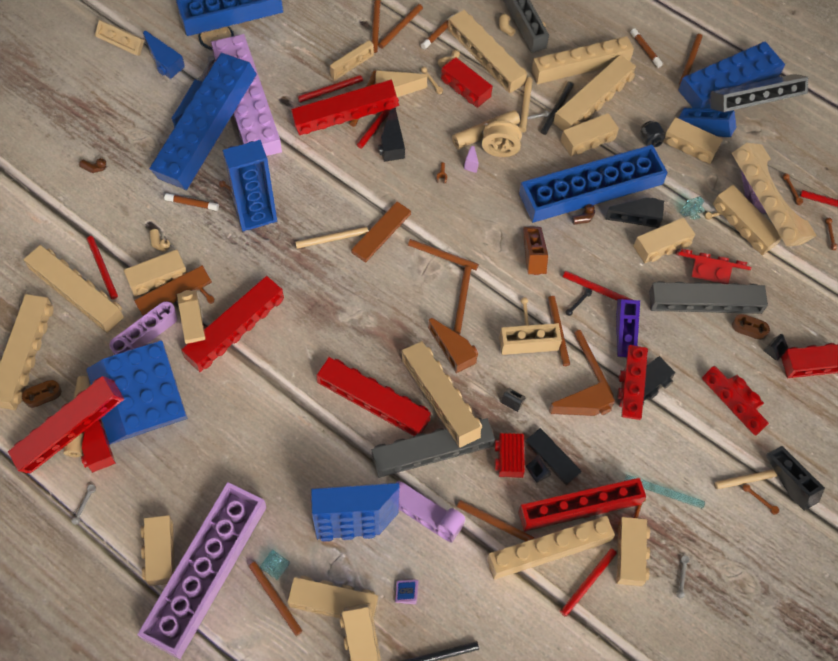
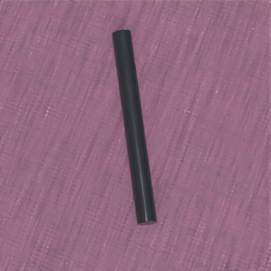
M569 81L542 127L541 134L546 135L554 122L555 113L563 106L574 86L573 82Z
M476 641L402 661H438L479 650V645Z

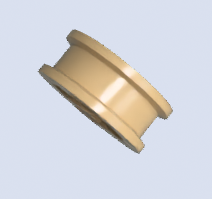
M494 121L484 127L482 147L488 154L498 157H510L520 151L522 131L517 125L508 121Z

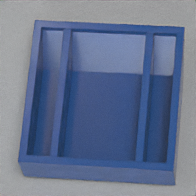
M162 340L104 358L86 369L91 385L94 380L104 376L114 380L124 397L122 402L101 418L110 445L188 419Z
M399 483L311 489L312 516L317 539L328 542L332 541L333 538L352 540L354 537L363 536L365 539L375 538V535H380L399 514Z

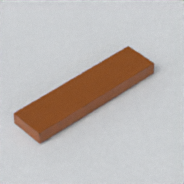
M397 201L352 248V254L366 263L411 215V210Z
M202 265L134 301L142 316H144L163 302L174 303L178 301V293L186 290L197 291L212 283Z

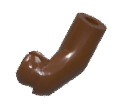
M103 158L97 159L94 164L84 159L79 163V167L90 173L104 171L107 167L106 160Z
M588 204L585 206L582 215L572 216L573 225L589 223L595 215V207L592 204Z

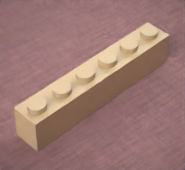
M463 10L449 18L448 31L509 94L525 85L527 77L525 69L516 63L515 59L474 20L472 15Z
M628 36L534 58L531 72L537 84L606 68L619 55L630 61L634 48Z
M619 55L555 113L553 124L563 131L588 121L595 111H599L606 101L609 102L617 91L620 92L627 82L633 80L636 65Z
M39 245L23 259L29 270L106 333L124 318L121 312L122 308L117 302L108 300L109 297L102 290L98 292L91 281L82 279V275L76 269L71 270L65 260L56 258V254L50 248L45 249L42 245Z
M25 294L0 362V408L17 410L18 404L22 402L24 387L28 385L30 370L35 365L36 353L41 348L42 336L47 331V322L54 310L47 297Z
M423 341L403 349L402 362L458 447L460 448L481 438L482 424L480 420L473 416L469 404L464 403L460 391L453 387L450 376L448 374L445 375L441 363L434 359L430 347H426Z
M604 516L489 553L487 562L495 580L609 543L615 534L608 517Z

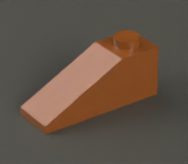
M523 227L528 274H547L548 251L542 227Z
M429 319L428 329L456 374L476 364L478 351L474 345L471 346L467 339L437 320Z
M603 381L551 403L549 412L550 414L596 416L600 413L605 415L612 410L615 400Z

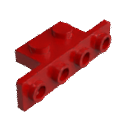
M681 249V252L676 251L675 254L695 259L691 277L722 284H729L733 267L751 271L752 268L747 266L748 262L736 260V263L728 262L729 258L718 256V259H712L710 254L701 252L699 256L693 255L692 250Z
M629 345L626 366L624 370H620L619 382H622L621 388H618L617 399L620 400L619 407H622L621 416L623 418L641 420L648 355V348Z
M716 366L711 367L702 377V380L755 436L769 424L757 411L764 402L756 392L751 390L743 378L735 375L727 379Z

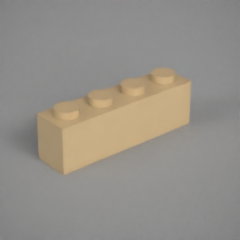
M734 185L720 193L712 204L727 219L728 223L734 226L740 232V235L762 256L775 247L782 239L775 226Z
M307 576L294 577L287 602L290 608L340 618L345 607L371 603L373 619L375 618L378 595H375L374 591L363 589L360 592L348 585L337 587L333 586L332 582L321 580L319 583L312 581L313 579Z

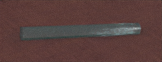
M626 474L624 481L636 479V477ZM641 479L643 488L701 509L704 508L705 501Z

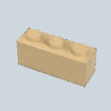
M609 113L563 130L561 143L570 156L580 155L586 150L595 149L601 144L614 141L619 128Z
M675 117L666 132L663 142L703 162L711 164L723 139Z
M683 217L638 236L633 247L644 264L650 261L655 262L663 255H671L677 249L689 247L692 244L695 233Z
M178 250L124 269L134 297L145 295L149 291L157 289L187 273Z
M559 323L502 327L499 336L501 355L558 351L562 341Z
M170 515L144 518V526H141V537L145 541V546L141 547L142 559H145V567H142V578L146 580L149 586L167 584L175 572L173 520Z
M622 517L618 522L617 584L642 587L646 580H649L650 569L646 567V562L650 557V548L647 547L650 527L647 526V519Z
M371 603L345 607L342 615H340V624L346 631L344 645L345 649L349 650L351 657L348 661H381Z

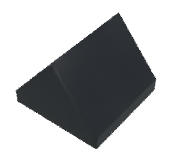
M780 334L775 337L763 350L777 361L788 349L784 335Z
M509 388L505 391L501 403L518 412L526 397Z
M537 455L525 466L536 483L551 475L550 469L540 455Z

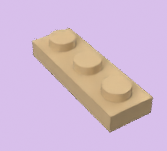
M99 20L95 33L96 37L136 56L141 54L145 39L115 25Z
M369 40L359 45L355 50L348 52L344 57L334 61L330 65V77L335 81L374 56L373 43Z

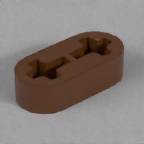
M745 314L737 315L732 322V327L736 332L758 340L764 339L770 331V327L765 321Z
M48 380L26 389L22 394V400L26 406L35 408L59 398L62 389L55 380ZM50 387H53V388H54V389H53V391H54L53 393H50V392H49V391H50V389H49ZM34 394V400L30 401V396Z

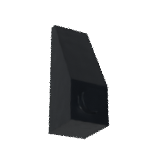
M396 107L390 110L381 136V144L378 145L379 154L383 155L384 162L405 159V145Z
M643 198L610 206L605 220L659 228L663 220L665 200Z
M783 446L767 453L766 457L787 493L804 511L820 502L825 487Z

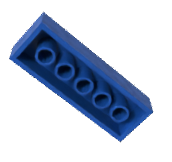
M176 0L179 15L187 36L283 13L282 0Z
M764 41L683 77L678 91L692 108L711 109L712 91L780 77L786 64L768 43Z
M261 140L250 141L246 144L222 150L235 210L242 232L278 222L268 159Z

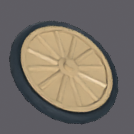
M227 26L199 33L198 37L203 47L213 50L212 41L233 37L234 33Z

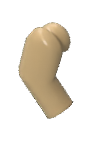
M502 14L499 17V28L512 37L516 30L509 26L510 16Z
M453 50L451 56L440 58L438 65L443 67L455 57L459 58L460 52Z
M157 229L150 230L151 246L161 252L167 251L170 242L164 239L161 240Z

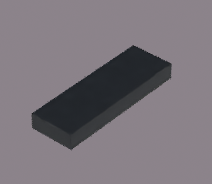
M541 428L526 439L525 443L537 455L542 457L546 465L566 486L581 474L582 471Z

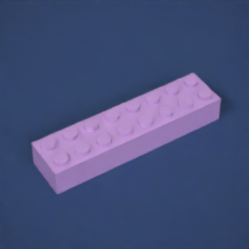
M241 34L212 41L215 61L220 53H224L250 62L257 74L233 113L242 144L261 140L266 156L281 153L280 137L245 35Z
M227 482L137 635L143 641L179 660L181 659L267 508L264 499Z

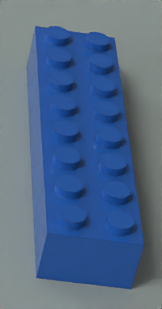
M220 53L149 168L159 180L184 190L189 188L257 75L250 62Z
M649 145L521 182L519 195L532 223L585 208L588 204H599L663 185L668 172L654 146Z

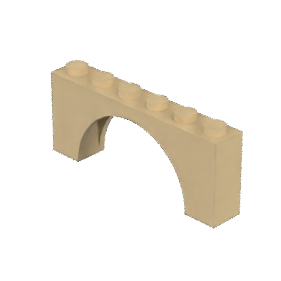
M745 143L732 152L733 157L787 247L799 246L816 237L817 235L808 220L799 217L788 206L775 187L767 167V162L771 158L763 145Z

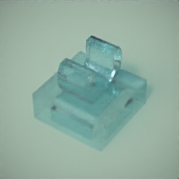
M700 196L688 200L680 211L683 217L691 216L693 220L700 219L701 217L698 213L700 214L705 211L702 207L704 200Z
M272 549L260 565V569L275 580H278L290 562Z

